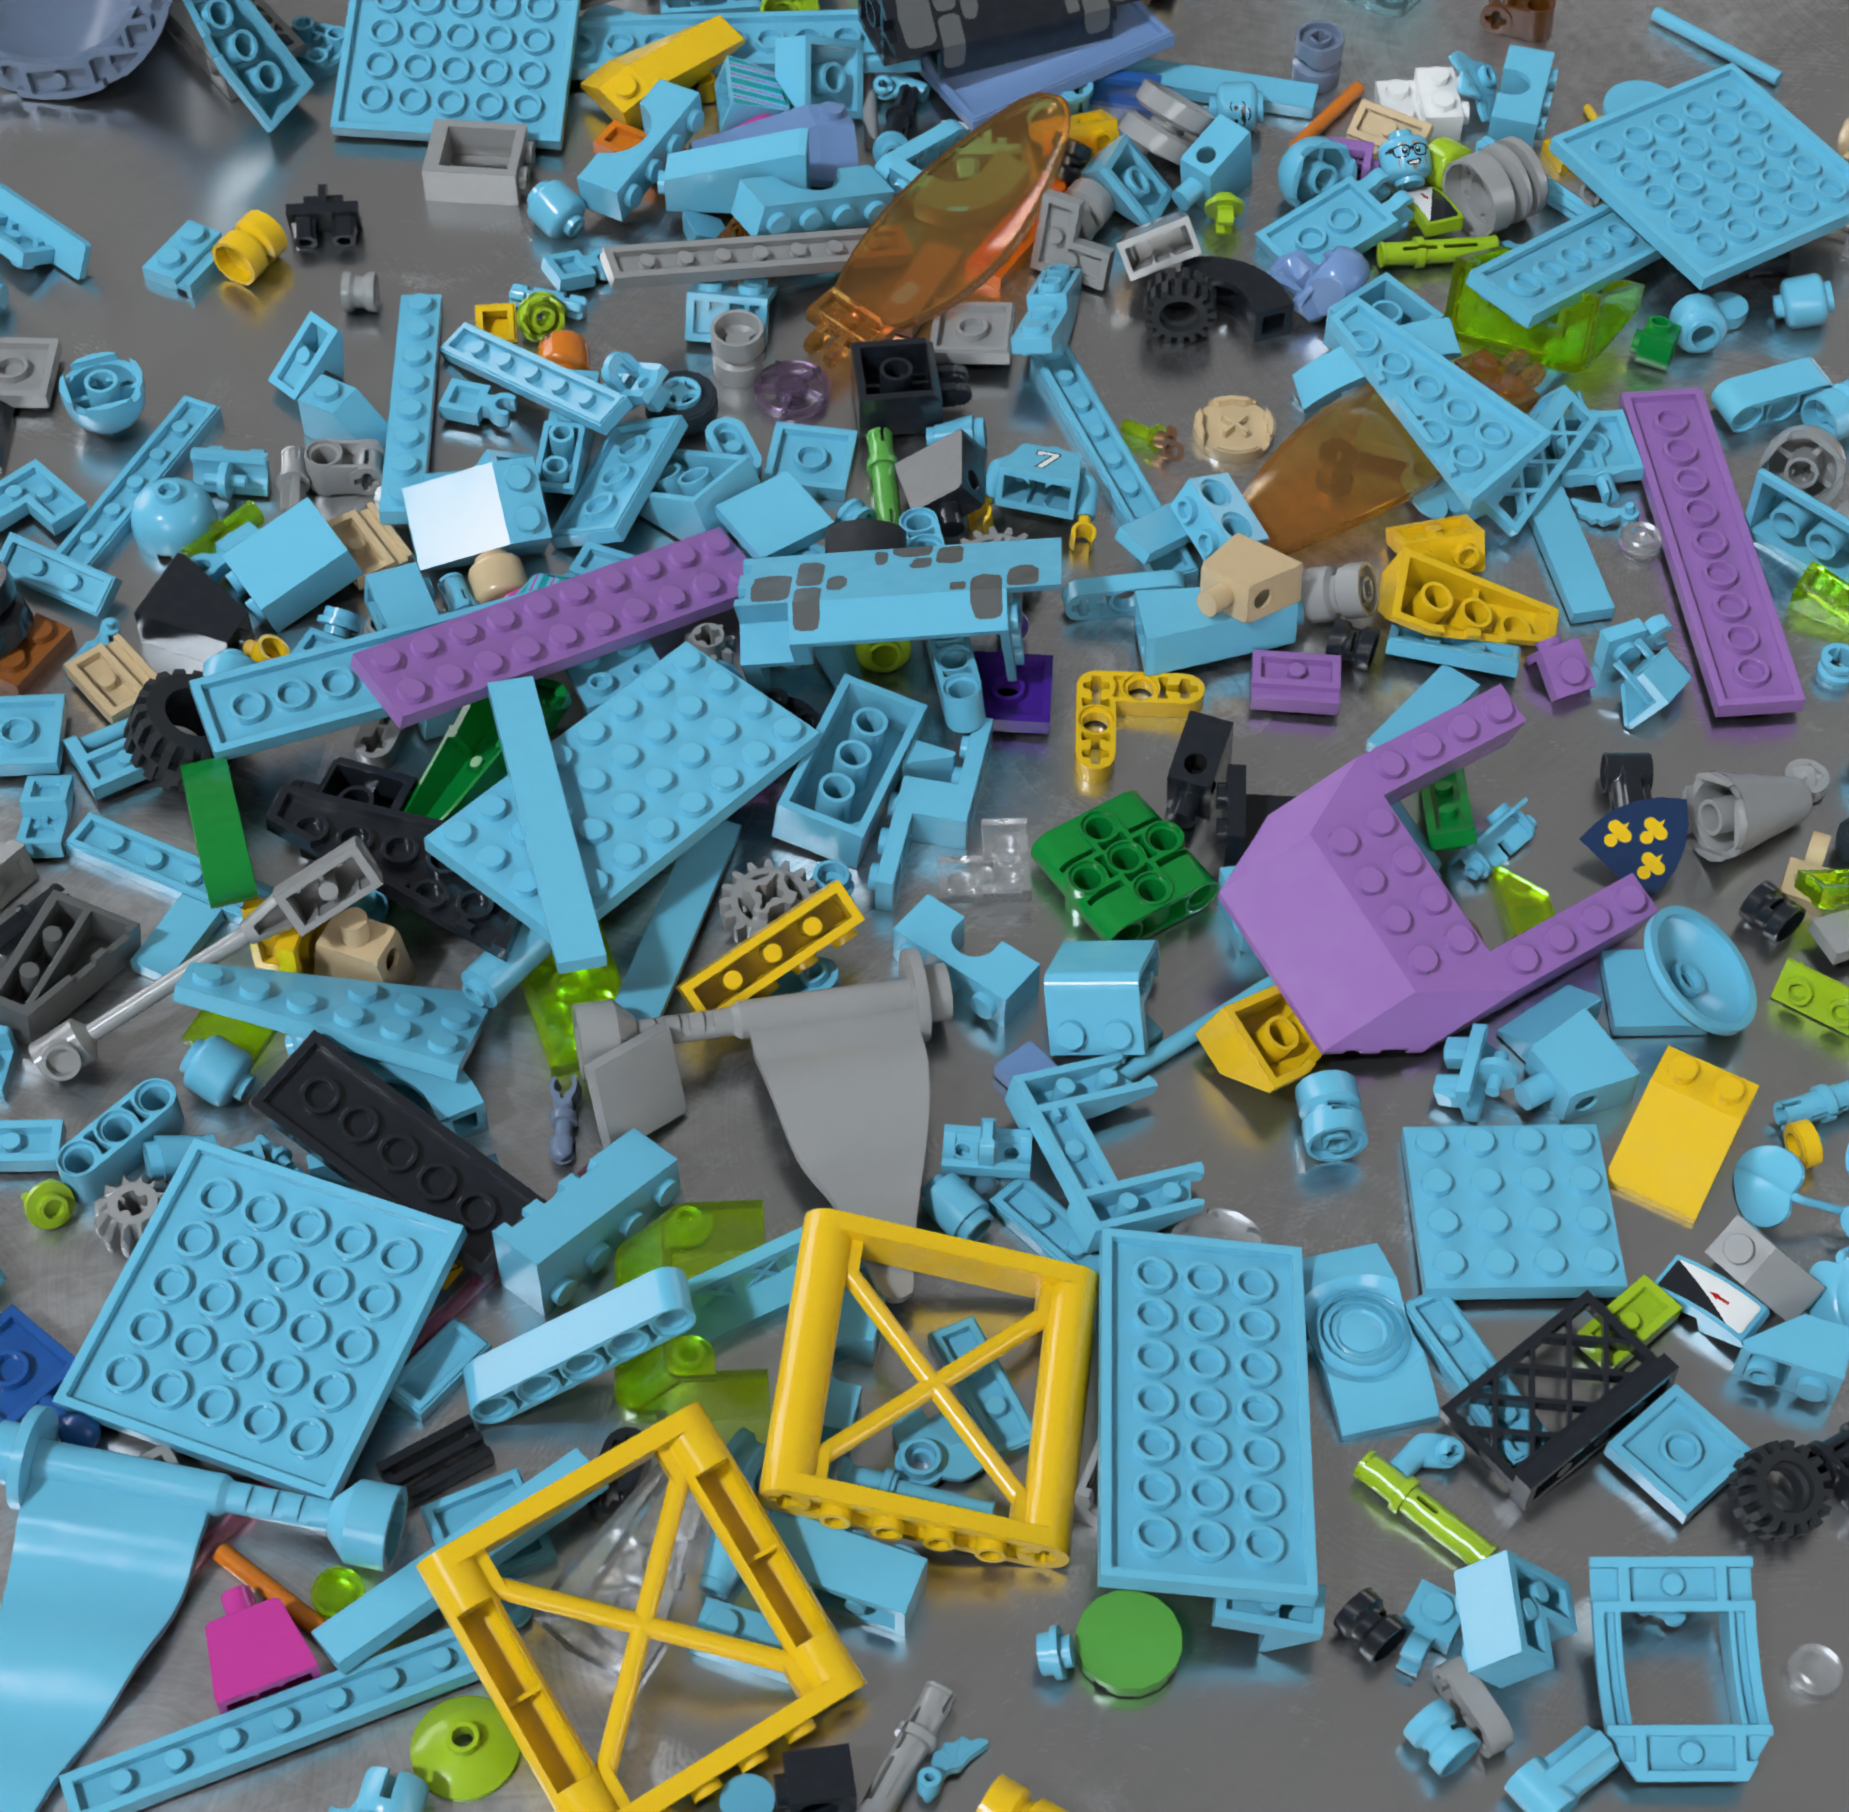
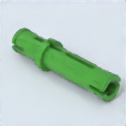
M880 427L871 429L866 435L869 449L866 469L868 476L872 479L876 520L888 521L899 525L901 507L897 482L898 475L894 465L899 460L894 456L893 433L884 427V441H882Z

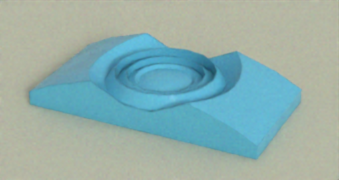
M1373 1243L1303 1258L1306 1341H1311L1313 1352L1310 1355L1341 1442L1439 1421L1440 1416L1438 1414L1440 1409L1425 1352L1412 1332L1405 1313L1398 1279L1379 1245Z

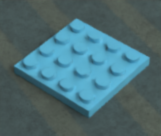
M1597 1124L1402 1127L1400 1140L1424 1297H1435L1434 1300H1441L1442 1297H1450L1453 1300L1578 1298L1588 1290L1593 1296L1600 1298L1618 1297L1627 1289L1628 1284Z

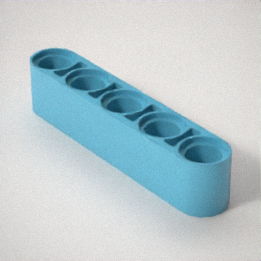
M671 1266L652 1270L468 1362L463 1368V1377L472 1419L480 1424H497L508 1420L690 1330L696 1323V1314L685 1272Z

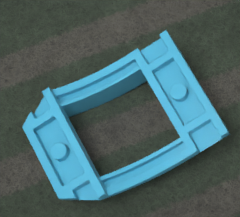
M1753 1556L1589 1557L1593 1649L1605 1736L1613 1744L1614 1750L1635 1782H1748L1759 1763L1757 1760L1770 1736H1774L1773 1724H1770L1763 1688L1757 1636L1755 1600H1752L1751 1567H1753ZM1620 1612H1718L1723 1670L1732 1724H1632L1624 1668Z

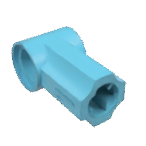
M1586 1725L1544 1759L1541 1756H1536L1526 1762L1507 1781L1504 1790L1524 1812H1571L1579 1802V1798L1614 1771L1620 1760L1615 1754L1613 1744L1600 1730H1594Z

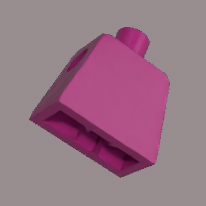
M248 1585L232 1587L222 1594L220 1600L226 1616L213 1620L205 1626L214 1698L220 1715L321 1677L313 1653L279 1598H271L257 1604L252 1588Z

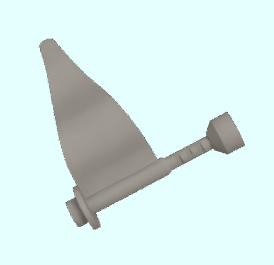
M916 947L905 948L901 950L899 956L898 979L741 1000L725 1008L635 1020L634 1015L613 999L572 1005L574 1038L583 1082L587 1081L584 1065L658 1023L670 1027L673 1044L736 1036L740 1039L750 1038L755 1062L770 1093L789 1145L804 1173L827 1198L833 1208L916 1228L926 1158L930 1107L929 1061L924 1043L930 1041L932 1022L950 1020L953 1017L952 987L949 973L944 963L924 965ZM862 1260L880 1297L885 1298V1302L892 1304L900 1303L912 1296L914 1271Z

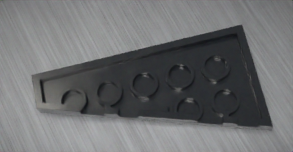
M282 784L265 817L268 831L317 858H321L355 835L358 836L368 848L382 872L383 885L375 890L505 962L507 961L523 923L425 851L424 837L446 821Z

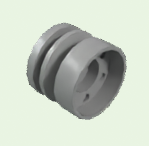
M1514 136L1502 138L1494 142V144L1483 147L1480 151L1470 153L1450 162L1444 170L1443 193L1452 200L1464 216L1462 230L1468 236H1491L1508 228L1510 224L1521 222L1526 217L1540 213L1546 205L1548 185L1544 168L1534 150L1520 138Z

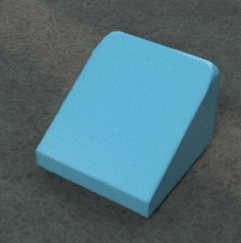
M682 211L683 232L688 241L731 238L720 217L693 211Z
M914 739L902 762V780L904 775L951 783L953 770L956 766V752Z

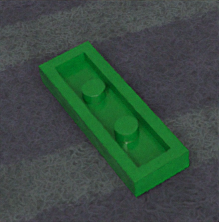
M1464 768L1421 789L1431 851L1440 849L1453 851L1461 849L1465 845L1477 844Z

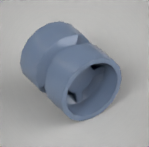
M1314 20L1303 23L1297 28L1290 75L1291 80L1319 84L1318 94H1325L1337 87L1340 79L1341 58L1345 42L1344 32L1339 26L1328 21Z

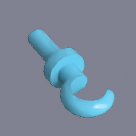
M263 1133L256 1136L255 1140H261L264 1151L269 1155L268 1162L304 1173L292 1161V1152L286 1146L277 1147Z

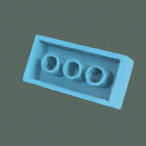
M844 673L816 728L820 732L819 745L799 761L777 803L772 837L828 859L841 861L846 866L857 869L889 804L891 793L895 791L902 777L903 759L913 740H920L928 705Z

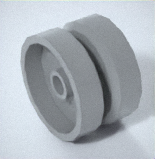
M1145 78L1135 96L1138 102L1152 112L1153 115L1151 116L1138 109L1127 110L1118 128L1151 153L1180 165L1182 155L1195 142L1184 133L1187 132L1195 137H1199L1216 117L1179 93L1156 81Z

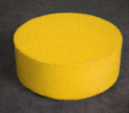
M1801 1119L1786 1124L1783 1133L1785 1148L1793 1152L1800 1159L1805 1170L1820 1166L1823 1162V1148L1814 1125L1808 1119Z

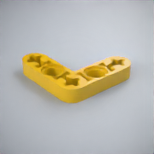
M1095 670L1082 674L1077 681L1075 701L1074 768L1076 774L1080 779L1094 784L1109 780L1113 775L1116 759V716L1187 718L1190 710L1200 712L1203 708L1204 683L1198 677L1185 673H1162L1145 676V672ZM1140 688L1149 691L1152 696L1144 700H1138L1131 697L1128 693ZM1091 690H1100V705L1092 704ZM1160 691L1165 692V699L1160 698ZM1180 693H1187L1188 698H1181ZM1089 721H1100L1107 728L1101 732H1091L1084 725ZM1091 748L1099 749L1100 764L1091 763Z

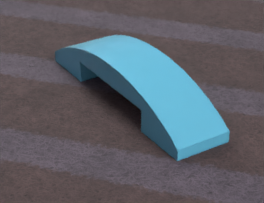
M1450 317L1427 319L1399 325L1449 361L1462 356ZM1342 346L1313 360L1292 375L1304 413L1344 399L1342 392L1369 383Z

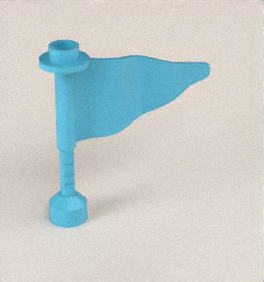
M34 1405L26 1413L21 1423L3 1420L0 1423V1485L6 1486V1499L9 1507L13 1510H18L19 1513L11 1563L0 1608V1812H39L51 1791L60 1781L59 1776L67 1773L93 1741L129 1680L176 1616L185 1598L210 1515L219 1517L230 1513L327 1532L329 1541L344 1564L387 1572L394 1563L404 1531L408 1505L406 1487L361 1479L336 1496L334 1500L237 1482L224 1473L58 1441V1415L56 1410L50 1406Z

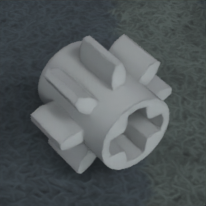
M700 623V625L693 629L692 633H684V642L687 641L713 660H725L734 665L733 653L736 652L735 636H725L722 624Z

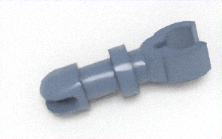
M574 1074L570 1076L573 1083L571 1088L565 1091L564 1098L560 1092L562 1086L555 1076L552 1077L549 1084V1091L555 1110L551 1111L549 1124L554 1129L553 1137L550 1138L549 1153L553 1161L559 1165L569 1164L574 1159L576 1152L573 1130L578 1127L579 1114L575 1110L577 1104L581 1101L583 1091Z

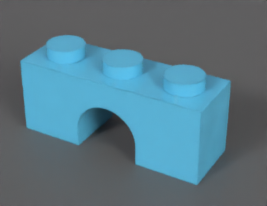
M1509 45L1500 90L1497 92L1490 119L1488 136L1497 141L1514 136L1522 139L1532 149L1535 139L1543 140L1547 117L1541 115H1549L1553 93L1550 92L1555 91L1559 69L1552 68L1555 52Z
M927 894L893 928V957L899 963L902 949L916 947L924 965L944 963L949 973L952 995L969 1005L979 1017L986 1020L991 1019L1005 1028L1039 992L1040 964L1004 941H1001L993 951L983 956L972 957L960 953L959 950L964 945L965 917Z
M844 1290L832 1373L845 1364L855 1363L874 1367L882 1338L881 1332L848 1290ZM880 1297L882 1301L885 1303V1298ZM832 1373L821 1443L858 1421L862 1414V1386L842 1382L835 1378ZM850 1450L849 1452L845 1453L844 1455L850 1456L852 1450Z

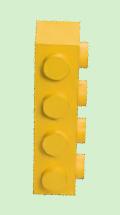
M840 880L831 881L675 987L692 1012L730 1007L736 1001L747 1000L751 996L754 999L766 997L780 987L776 980L792 969L794 974L798 975L818 962L819 958L815 953L831 943L834 949L854 938L858 934L855 926L863 922L865 918Z

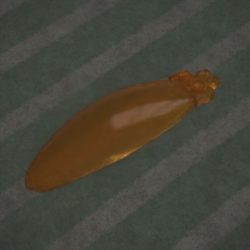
M1043 92L1023 97L978 126L918 174L889 203L866 231L844 265L835 287L829 289L806 309V320L816 326V328L807 335L802 346L805 349L804 351L812 356V354L814 355L826 346L830 337L834 338L835 341L824 352L822 359L826 366L834 368L845 359L849 350H851V343L894 340L895 334L912 329L943 314L984 285L1003 266L1025 238L1040 213L1043 193L1052 188L1069 137L1071 113L1068 102L1059 95Z
M1485 348L1454 362L1456 366L1523 413L1531 411L1539 400L1540 394L1532 388L1539 386L1547 375L1546 368L1539 363L1525 368L1529 361V354L1521 348L1509 352L1501 362ZM1523 368H1525L1519 376L1515 374L1521 371ZM1369 383L1328 404L1301 424L1267 459L1242 496L1270 538L1265 545L1285 555H1289L1350 530L1401 505L1443 479V477Z

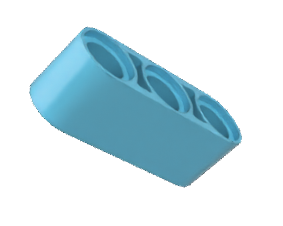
M1808 357L1729 378L1713 390L1711 402L1732 431L1741 433L1800 417L1802 403L1808 396L1824 389L1832 388L1834 385L1813 358Z
M151 1078L143 1081L62 1146L56 1156V1166L62 1183L72 1191L75 1202L90 1203L104 1196L105 1185L115 1187L122 1181L123 1174L127 1177L144 1163L143 1142L153 1141L154 1135H178L184 1125V1116L174 1085L163 1078Z

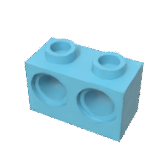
M1228 472L1189 478L1170 505L1204 561L1237 533H1241L1264 545L1270 539Z

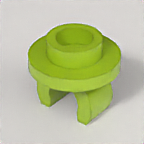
M1216 193L1204 204L1205 214L1215 219L1216 235H1232L1234 218L1240 216L1244 211L1243 200L1233 193Z
M51 1178L35 1185L29 1193L21 1194L27 1219L40 1229L49 1230L63 1225L74 1211L75 1198L72 1191L64 1183Z

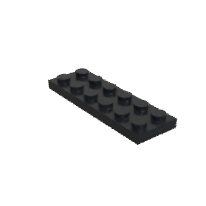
M316 1030L309 1034L249 1101L250 1109L360 1192L463 1225L468 1235L455 1262L482 1283H485L498 1268L492 1231L504 1222L511 1227L515 1226L525 1218L522 1216V1209L536 1198L544 1204L547 1202Z

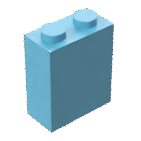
M308 497L222 555L232 570L225 575L239 596L246 592L249 593L251 598L244 602L259 624L267 619L277 633L363 575V572L347 548Z

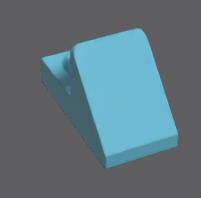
M313 311L309 312L267 380L297 402L299 397L325 370L341 378L344 376L343 332Z
M1318 1584V1598L1314 1607L1214 1598L1211 1626L1259 1634L1258 1651L1261 1652L1321 1640L1327 1585Z

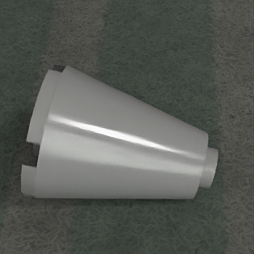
M1725 771L1698 773L1694 776L1696 779L1693 784L1686 785L1682 793V799H1687L1689 823L1687 835H1694L1697 843L1700 845L1694 847L1695 851L1710 862L1729 861L1804 821L1810 814L1813 802L1810 789L1797 777Z

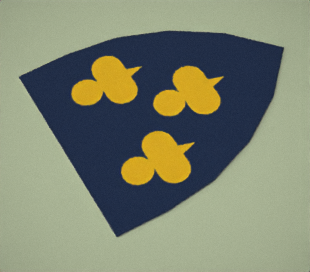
M1657 797L1631 802L1612 810L1601 818L1579 840L1619 879L1633 873L1649 897L1652 898L1675 872L1685 850L1689 826L1687 799Z

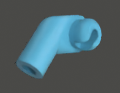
M1420 1433L1413 1437L1389 1463L1406 1477H1410L1420 1468H1452L1462 1462L1466 1451L1463 1442L1455 1436Z

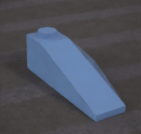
M825 101L821 104H806L692 141L689 145L690 150L786 130L809 128L811 186L833 187L838 168L859 166L855 124L844 103Z

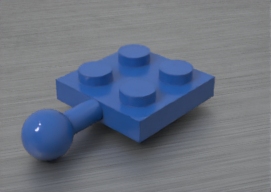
M13 1304L0 1314V1423L3 1420L21 1423L26 1413L34 1405L50 1406L56 1410L58 1415L60 1442L94 1448L101 1437V1425L85 1414L79 1412L72 1413L52 1403L75 1356Z

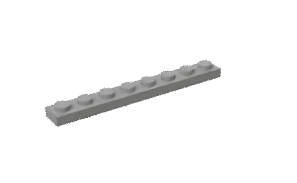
M899 225L602 247L599 258L610 288L622 289L908 267L913 260L914 254L902 226Z

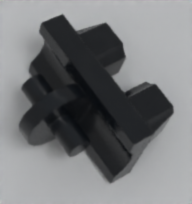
M318 184V196H303V203L285 204L286 218L298 249H313L318 246L317 233L332 232L333 244L338 247H353L356 242L357 231L363 230L358 200L344 201L343 194L329 195L327 184Z

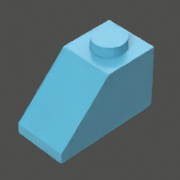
M321 374L299 397L298 405L304 436L314 440L374 439L386 446L388 423L357 388ZM365 451L366 461H369V451Z

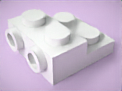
M1433 66L1415 68L1414 80L1394 79L1376 81L1374 95L1376 104L1433 124L1434 132L1429 142L1440 137H1449L1460 141L1462 126L1469 123V102H1461L1464 95L1459 94L1457 91L1459 77H1455L1453 67Z

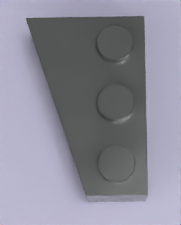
M53 889L0 972V1025L10 1027L15 1040L27 1045L48 1033L131 964V958L141 947L140 923Z

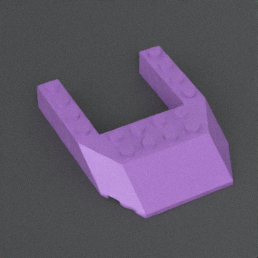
M1502 684L1358 756L1269 814L1217 895L1321 1054H1343L1350 1050H1355L1361 1054H1376L1381 1050H1405L1406 1053H1423L1443 1042L1447 1037L1459 1033L1473 1025V1023L1484 1019L1600 954L1601 950H1607L1634 935L1659 911L1635 875L1631 873L1491 951L1488 950L1390 805L1509 743L1527 720Z

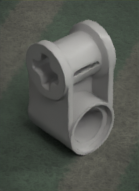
M319 439L311 442L304 451L306 473L310 478L311 491L323 496L334 494L375 495L377 487L382 485L385 446L374 439ZM365 451H369V461L365 460ZM367 474L371 475L370 483H366Z

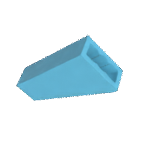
M809 128L786 130L667 154L665 170L658 171V194H665L666 211L682 212L686 210L693 212L731 213L739 181L745 178L773 175L792 186L811 190Z
M1200 587L1135 591L1134 630L1145 676L1162 674L1253 653V649L1266 650L1296 643L1297 625H1303L1304 605L1301 600L1251 623H1243L1223 612H1219L1213 617L1204 615L1197 605Z

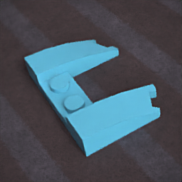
M1120 1052L1012 1076L1004 1098L1018 1128L1031 1130L1066 1195L1069 1206L1065 1216L1085 1254L1099 1251V1238L1102 1227L1156 1232L1201 1212L1205 1204V1199H1191V1182L1201 1181L1204 1176V1166L1201 1161L1124 1180H1117L1085 1120L1155 1094L1158 1087L1155 1079L1149 1075L1139 1082L1132 1083L1116 1069L1124 1058Z

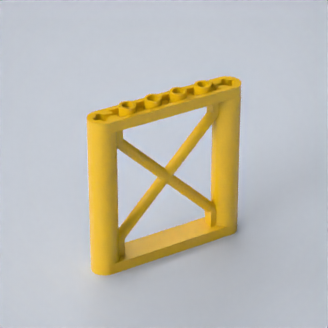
M817 1208L808 1211L804 1216L757 1496L760 1503L771 1510L819 1520L820 1524L831 1529H846L848 1527L871 1531L873 1536L882 1540L894 1541L903 1538L922 1542L926 1548L933 1551L947 1552L954 1549L972 1553L977 1559L984 1562L999 1563L1009 1561L1045 1569L1060 1568L1067 1565L1070 1560L1075 1515L1074 1497L1078 1487L1099 1295L1098 1273L1082 1265L836 1209ZM862 1259L1034 1298V1311L936 1372L860 1272V1262ZM846 1286L919 1383L821 1443ZM1043 1330L1024 1487L949 1388ZM932 1400L1009 1501V1518L827 1479L829 1463Z
M700 1401L689 1404L441 1547L416 1565L418 1572L555 1812H674L671 1806L688 1795L691 1796L696 1804L724 1786L719 1776L735 1766L739 1767L742 1774L771 1757L766 1747L785 1736L789 1745L801 1739L818 1727L813 1720L815 1716L868 1683ZM656 1457L669 1480L635 1611L500 1576L488 1553L651 1458ZM688 1489L784 1650L656 1617ZM500 1600L629 1633L596 1766ZM651 1639L770 1669L785 1675L798 1697L797 1700L630 1802L616 1774Z

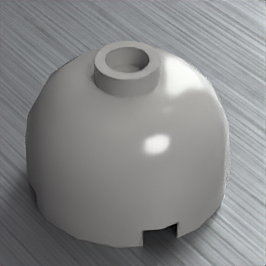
M1800 424L1784 429L1769 442L1761 457L1759 469L1764 468L1780 476L1813 497L1828 504L1836 498L1844 484L1847 458L1842 444L1831 432L1819 426Z

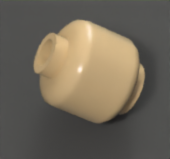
M491 549L481 553L475 558L474 564L468 573L474 597L480 604L502 599L506 594L523 587L528 582L520 558L512 553H507L504 549Z

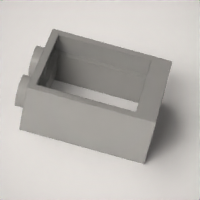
M434 119L422 167L426 201L519 206L522 190L528 191L530 170L528 165H534L536 155L535 141H529L527 124ZM453 154L510 157L507 169L450 166Z

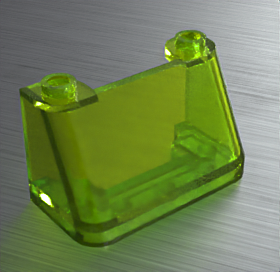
M1497 246L1455 257L1444 317H1450L1457 341L1569 374L1586 370L1596 361L1638 312L1645 287L1643 284L1629 280L1613 281L1603 289L1602 293L1594 291L1584 292L1581 301L1572 306L1561 307L1559 313L1527 329L1523 325L1512 321L1509 315L1494 304L1483 300L1476 291L1465 284L1470 270L1512 250V248Z

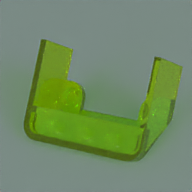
M763 1199L686 1202L673 1206L619 1246L615 1254V1289L660 1267H672V1254L750 1251L765 1244ZM677 1336L615 1367L616 1407L619 1414L631 1423H658L696 1401H700L711 1421L771 1418L768 1369L716 1371L714 1349L707 1340L699 1336Z

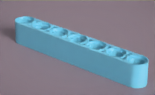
M916 507L905 511L900 516L899 526L907 532V548L945 545L937 515L933 510ZM969 636L925 639L948 728L958 733H970L978 730L985 723L986 715L981 679Z

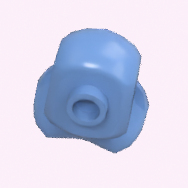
M1337 246L1323 254L1325 259L1321 264H1314L1307 254L1299 249L1278 257L1273 261L1271 268L1265 272L1276 279L1284 289L1294 295L1292 299L1294 311L1302 315L1310 323H1317L1327 316L1330 306L1361 288L1369 279V262L1361 253L1353 248Z

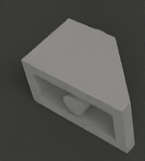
M1737 1215L1705 1251L1727 1273L1785 1321L1803 1315L1827 1289L1751 1222L1740 1215Z

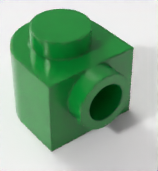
M1650 316L1644 330H1636L1629 352L1636 354L1635 363L1667 372L1682 326L1672 323L1670 319L1664 316Z

